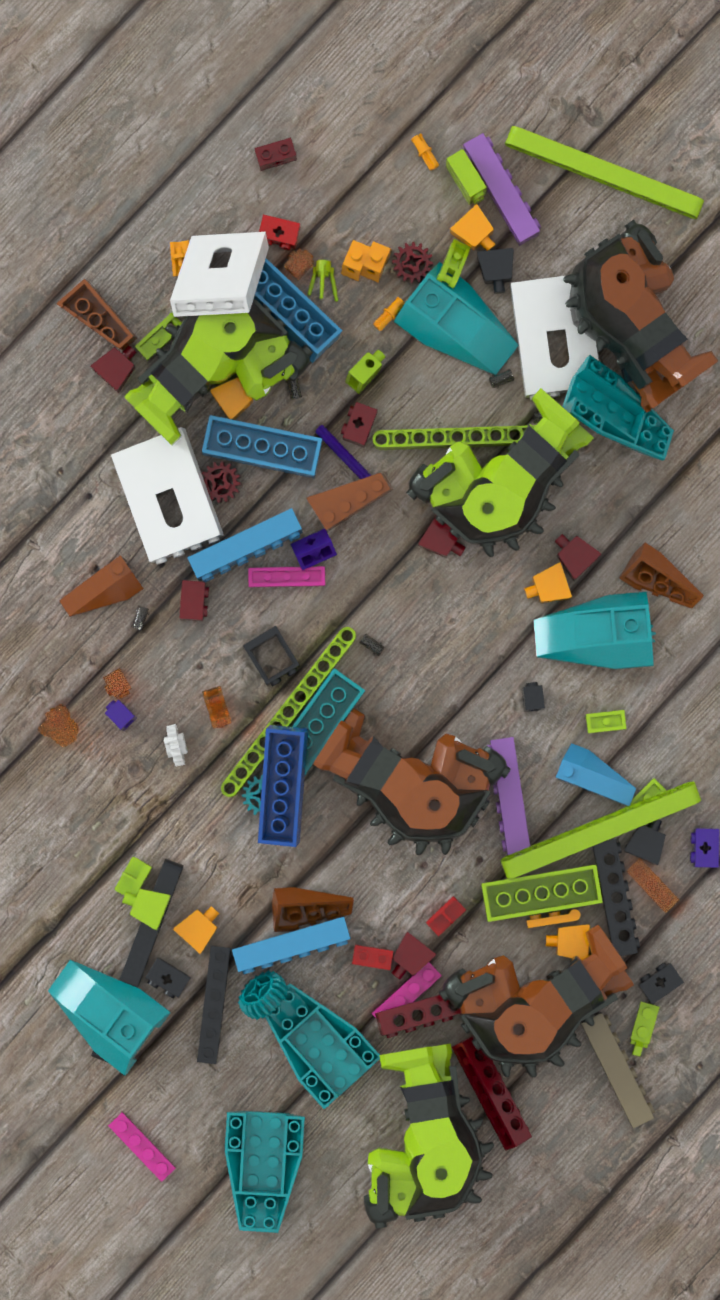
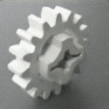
M176 724L166 726L167 737H164V743L168 758L173 757L176 767L185 765L184 754H187L188 750L184 734H179Z

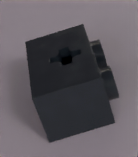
M538 682L526 683L525 687L521 689L524 712L544 710L543 686L538 685Z
M159 957L145 977L148 979V984L156 989L160 986L165 989L164 994L173 999L175 996L180 997L191 979L189 975ZM168 974H170V979L172 980V983L168 982L167 984H165V979L162 977L163 975L167 976Z
M664 962L655 968L657 972L652 975L648 973L639 979L641 983L638 986L652 1005L684 983L671 963L666 965ZM657 977L660 979L664 978V981L662 982V987L660 985H655V983H657Z

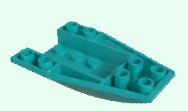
M439 262L405 302L393 322L423 345L496 376L519 345L468 282L459 276L455 287L451 288L448 286V283L436 280L443 265Z
M589 355L572 377L562 407L596 433L643 455L662 461L665 460L674 430L653 409L646 413L641 406V397L628 383H625V380L620 375Z
M647 592L606 595L534 619L537 658L609 669L654 666Z
M73 960L67 963L48 990L93 1051L124 1076L127 1075L137 1061L134 1056L154 1028H160L171 1013L143 990Z
M289 983L286 990L287 994L284 996L285 1000L280 1003L281 1006H278L276 1011H272L265 1018L298 1081L320 1106L325 1109L380 1060V1054L357 1028Z
M263 1111L227 1112L225 1156L239 1231L279 1232L303 1156L304 1116Z

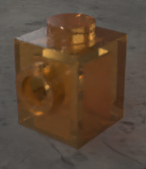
M300 248L297 251L293 250L288 255V261L284 264V268L299 281L314 265L313 256L307 250L302 251Z
M120 668L103 677L107 684L104 688L109 696L113 695L114 698L119 697L123 699L130 694L129 691L132 687Z

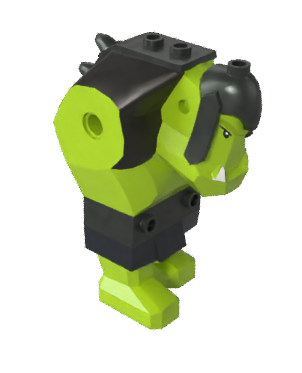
M253 299L249 313L184 316L185 319L181 325L177 327L173 325L166 326L165 330L174 339L170 350L156 349L158 361L138 377L142 385L130 390L124 397L173 446L182 435L172 416L179 409L188 413L193 402L200 396L204 397L211 390L209 388L211 385L224 383L236 373L246 395L258 401L265 397L271 388L281 380L297 379L308 367L310 355L313 352L306 345L301 347L295 341H289L287 338L288 332L284 329L286 325L279 318L275 320L270 315L272 311L265 304L261 305Z
M541 388L532 397V401L543 418L536 426L528 425L518 443L514 441L507 448L508 454L492 458L481 468L470 445L458 441L450 446L446 455L434 465L430 464L427 466L422 464L409 481V490L406 493L413 500L418 498L425 504L431 503L432 511L437 515L435 519L444 526L446 523L450 526L449 532L457 539L461 536L469 543L480 544L489 557L494 556V545H496V542L503 541L511 549L517 551L520 548L517 542V538L525 532L542 534L544 532V529L537 524L538 520L536 518L540 511H553L556 509L555 505L548 502L549 499L546 498L549 486L563 487L560 475L580 456L577 451L587 446L594 439L591 434L579 425L580 422Z
M451 1043L379 1055L382 1069L404 1072L406 1084L400 1086L407 1101L408 1108L404 1109L406 1121L410 1120V1127L407 1129L404 1137L405 1152L380 1147L369 1152L367 1164L371 1172V1189L368 1190L369 1194L364 1196V1206L369 1220L375 1224V1229L387 1227V1222L397 1220L399 1216H405L406 1220L414 1219V1222L425 1221L427 1216H433V1219L443 1218L445 1213L457 1210L466 1202L471 1204L480 1203L482 1201L481 1197L477 1196L472 1188L475 1182L486 1181L493 1176L491 1172L483 1170L482 1162L485 1155L494 1148V1143L482 1144V1141L478 1140L476 1132L482 1126L483 1118L476 1120L471 1118L468 1120L461 1110V1107L470 1102V1098L464 1097L462 1094L459 1095L456 1066H450L452 1056Z

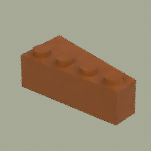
M83 279L56 303L123 351L137 339L135 334L86 279Z
M378 473L307 497L306 499L325 529L330 531L394 489L384 473Z

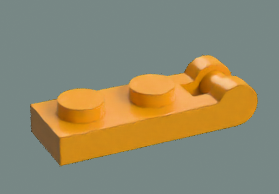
M571 909L568 914L560 915V911L551 912L549 917L541 918V914L532 915L530 920H526L527 928L571 922L578 920L581 914L577 909Z

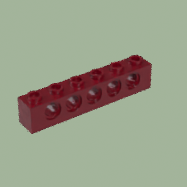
M440 995L377 1012L375 1016L381 1036L386 1035L387 1038L397 1036L398 1031L412 1032L417 1030L416 1026L423 1024L424 1028L435 1025L434 1021L442 1019V1022L453 1020L454 1015H461L462 1013L460 1008H457L455 1011L450 1009L449 999L445 1002ZM433 1005H437L440 1009L437 1016L431 1013ZM415 1010L421 1013L419 1021H415L412 1018V1013ZM397 1015L403 1019V1023L399 1027L394 1024V1018Z
M470 1036L452 1046V1049L505 1151L532 1138V1135L493 1060L485 1056L481 1049L477 1050L472 1043L474 1039Z

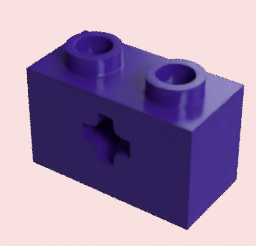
M325 528L290 544L302 571L337 555Z
M113 700L106 706L107 711L105 714L122 731H125L137 719L120 700L117 702Z
M694 829L690 837L691 844H694V852L690 853V863H694V867L719 868V829ZM704 842L706 846H709V850H706L705 854H703V850H700V846H703Z

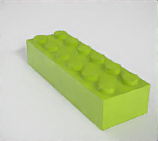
M596 865L481 883L487 922L603 903Z

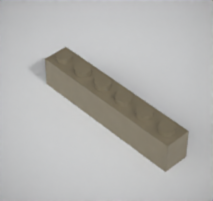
M600 1012L594 1015L595 1024L593 1026L583 1021L580 1024L634 1129L654 1119L652 1114L655 1113V1110L650 1102H646L644 1098L646 1092L642 1085L638 1086L635 1080L638 1076L633 1067L629 1068L626 1062L629 1058L624 1049L620 1050L618 1046L620 1040L616 1032H611L609 1026L612 1024L607 1014L603 1016Z

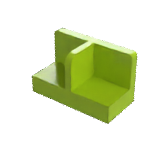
M624 710L585 714L588 734L626 729Z
M132 857L122 873L115 891L124 896L126 892L137 896L139 889L142 888L153 867L136 857Z

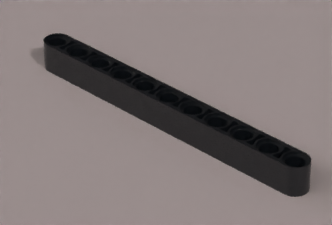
M165 859L153 891L169 894L171 898L158 930L141 922L120 981L137 988L139 987L184 865ZM94 1051L92 1052L91 1057L105 1061Z

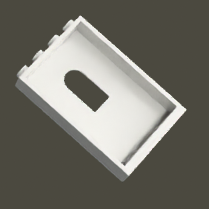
M266 232L191 236L170 299L174 317L249 313L269 249ZM232 252L227 267L209 268L214 253Z
M565 276L513 282L510 284L525 398H530V400H532V397L540 388L552 398L560 397V393H567L572 377L589 355L599 361L596 341L592 340L585 333L579 334L577 327L573 325L570 308L566 307L565 304L570 299L571 284L563 281ZM565 329L569 362L565 367L557 368L550 360L547 332Z
M182 427L178 428L182 437L173 446L160 435L111 454L149 562H156L157 565L166 562L168 557L174 556V558L184 555L186 550H198L202 548L204 543H216L220 541V537L224 536L186 429ZM171 488L175 492L183 514L181 525L175 528L166 524L156 494Z

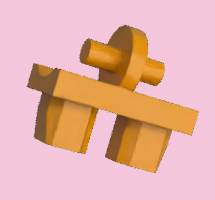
M189 240L170 242L173 277H178Z

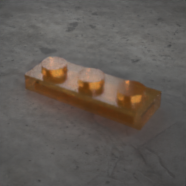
M641 858L626 870L664 913H667L680 901Z

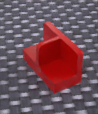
M452 896L425 923L439 937L466 909Z

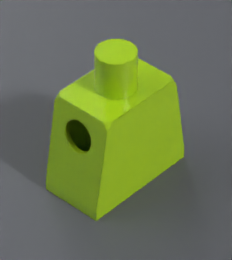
M376 350L373 355L367 352L348 372L345 383L360 394L379 373L382 367L381 362L386 358L384 353L380 350Z
M139 889L137 896L126 892L122 903L132 906L131 916L158 930L171 895Z

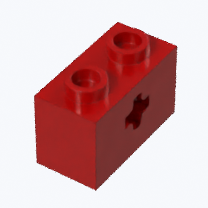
M263 214L259 232H266L268 246L277 244L280 245L279 248L290 250L291 248H296L301 226L297 222ZM278 230H281L282 234H280L279 237H276V233L278 232Z
M355 944L352 964L390 970L393 950Z

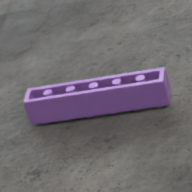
M482 133L464 143L463 150L486 185L489 195L520 246L538 236L541 226L536 218L533 219L530 215L531 208L528 203H523L520 197L522 193L518 186L512 184L511 180L513 178L509 170H504L501 165L503 163L499 153H494L492 149L494 145L491 139L485 137Z
M514 737L490 740V745H487L501 754L506 760L507 766L511 768L506 778L501 776L497 783L493 785L494 795L498 794L499 802H496L497 814L501 813L502 821H499L500 833L504 832L505 840H501L503 852L507 851V855L530 847Z

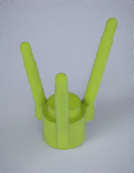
M316 261V267H313L308 296H311L317 276L320 278L319 298L323 299L324 281L330 275L334 300L338 301L334 268L331 267V261Z

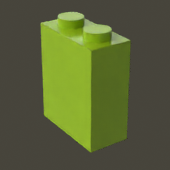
M461 149L446 159V168L468 204L474 203L476 205L483 201L487 187L465 151Z

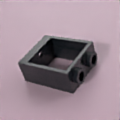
M276 626L243 645L267 686L271 684L273 687L282 681L281 677L286 674L290 677L298 672L297 668L300 665ZM277 637L293 664L268 679L252 650Z

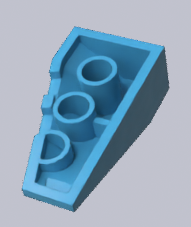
M572 743L556 775L558 780L626 806H630L636 792V788L594 753Z

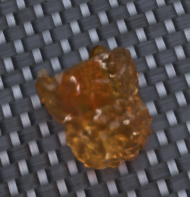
M59 704L56 708H51L50 711L46 712L47 721L38 727V731L45 737H51L60 746L66 747L74 743L79 728L78 724L70 718V711L62 704Z

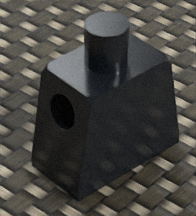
M513 248L477 252V260L484 283L493 284L494 294L505 293L504 283L511 282Z
M658 819L649 823L648 827L644 825L638 827L623 851L658 865L666 836L658 832L662 821Z

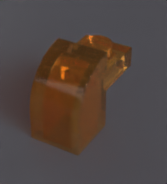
M221 686L202 691L213 729L223 728L231 724V717Z

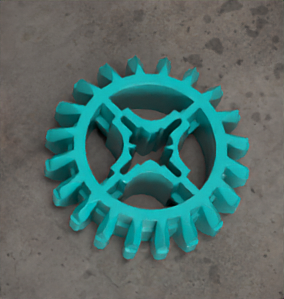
M269 970L265 973L261 972L259 976L255 975V978L245 985V989L241 990L242 994L238 997V1004L242 1009L241 1011L251 1019L265 1018L266 1015H270L272 1011H276L278 1006H281L280 1003L285 1000L284 996L287 994L286 990L288 987L278 973L270 972Z

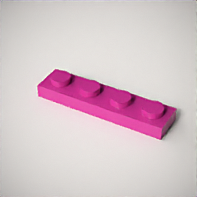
M325 566L309 567L303 571L301 567L248 568L249 588L325 586Z
M428 962L372 1012L373 1016L376 1018L375 1013L414 1002L442 975Z
M123 1112L108 1125L161 1182L176 1169Z

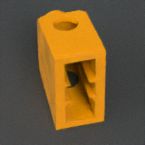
M477 204L450 228V233L471 247L472 250L477 249L481 245L488 251L496 245L489 238L494 229Z
M353 240L343 262L341 274L359 281L370 247Z
M373 241L364 261L361 276L379 283L392 249Z
M239 378L230 380L210 390L228 419L235 420L253 403V399L246 395Z
M561 562L533 576L534 585L524 588L527 599L538 596L540 603L572 598Z
M212 906L204 914L197 909L174 927L173 930L201 954L218 928L213 923V920L220 913Z
M590 925L559 927L557 929V936L546 935L545 946L557 947L556 955L568 958L578 956L581 960H584L589 954V943L585 932L590 930Z

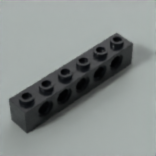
M616 839L607 840L592 846L597 866L610 942L620 956L638 953L637 949L640 948L638 937L634 936L633 930L636 929L635 919L631 918L630 915L633 907L631 899H627L626 892L629 891L627 880L623 879L622 874L625 872L624 861H620L619 854L622 853L620 842H616ZM611 854L614 856V863L612 865H607L604 862L605 855ZM610 873H615L618 876V881L615 884L608 882V875ZM614 892H619L622 896L619 903H614L611 899ZM618 911H623L625 914V919L622 922H618L615 919V914ZM622 930H626L629 933V938L626 941L619 939V933Z
M212 945L210 948L197 1062L217 1064L231 953L230 947Z

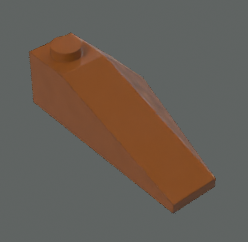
M646 542L633 554L619 579L634 589L640 591L641 589L648 590L654 596L662 595L668 597L670 601L689 608H693L704 596L661 552Z
M120 555L59 601L71 617L129 600L144 588Z
M295 887L274 888L272 899L274 932L295 931L299 929V926L310 923L312 926L317 924L316 921L333 920L352 914L354 899L353 897Z

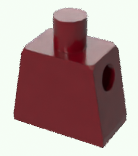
M129 345L122 353L114 347L90 367L119 393L135 370V365L130 360L137 352Z
M435 518L418 543L419 547L447 558L450 551L461 557L466 549L449 532L451 527L446 523L443 526Z
M561 534L554 541L562 549L557 554V558L574 581L601 556L599 551L578 536L570 542L564 534Z
M406 932L392 958L398 965L391 973L399 980L407 971L414 976L436 954L409 932Z

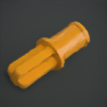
M421 133L419 136H414L411 141L417 148L419 157L423 158L429 170L436 169L439 163L431 152L432 148L428 146Z
M397 297L387 309H383L384 312L374 322V327L382 331L392 319L395 320V316L400 312L405 302L402 303L403 300Z

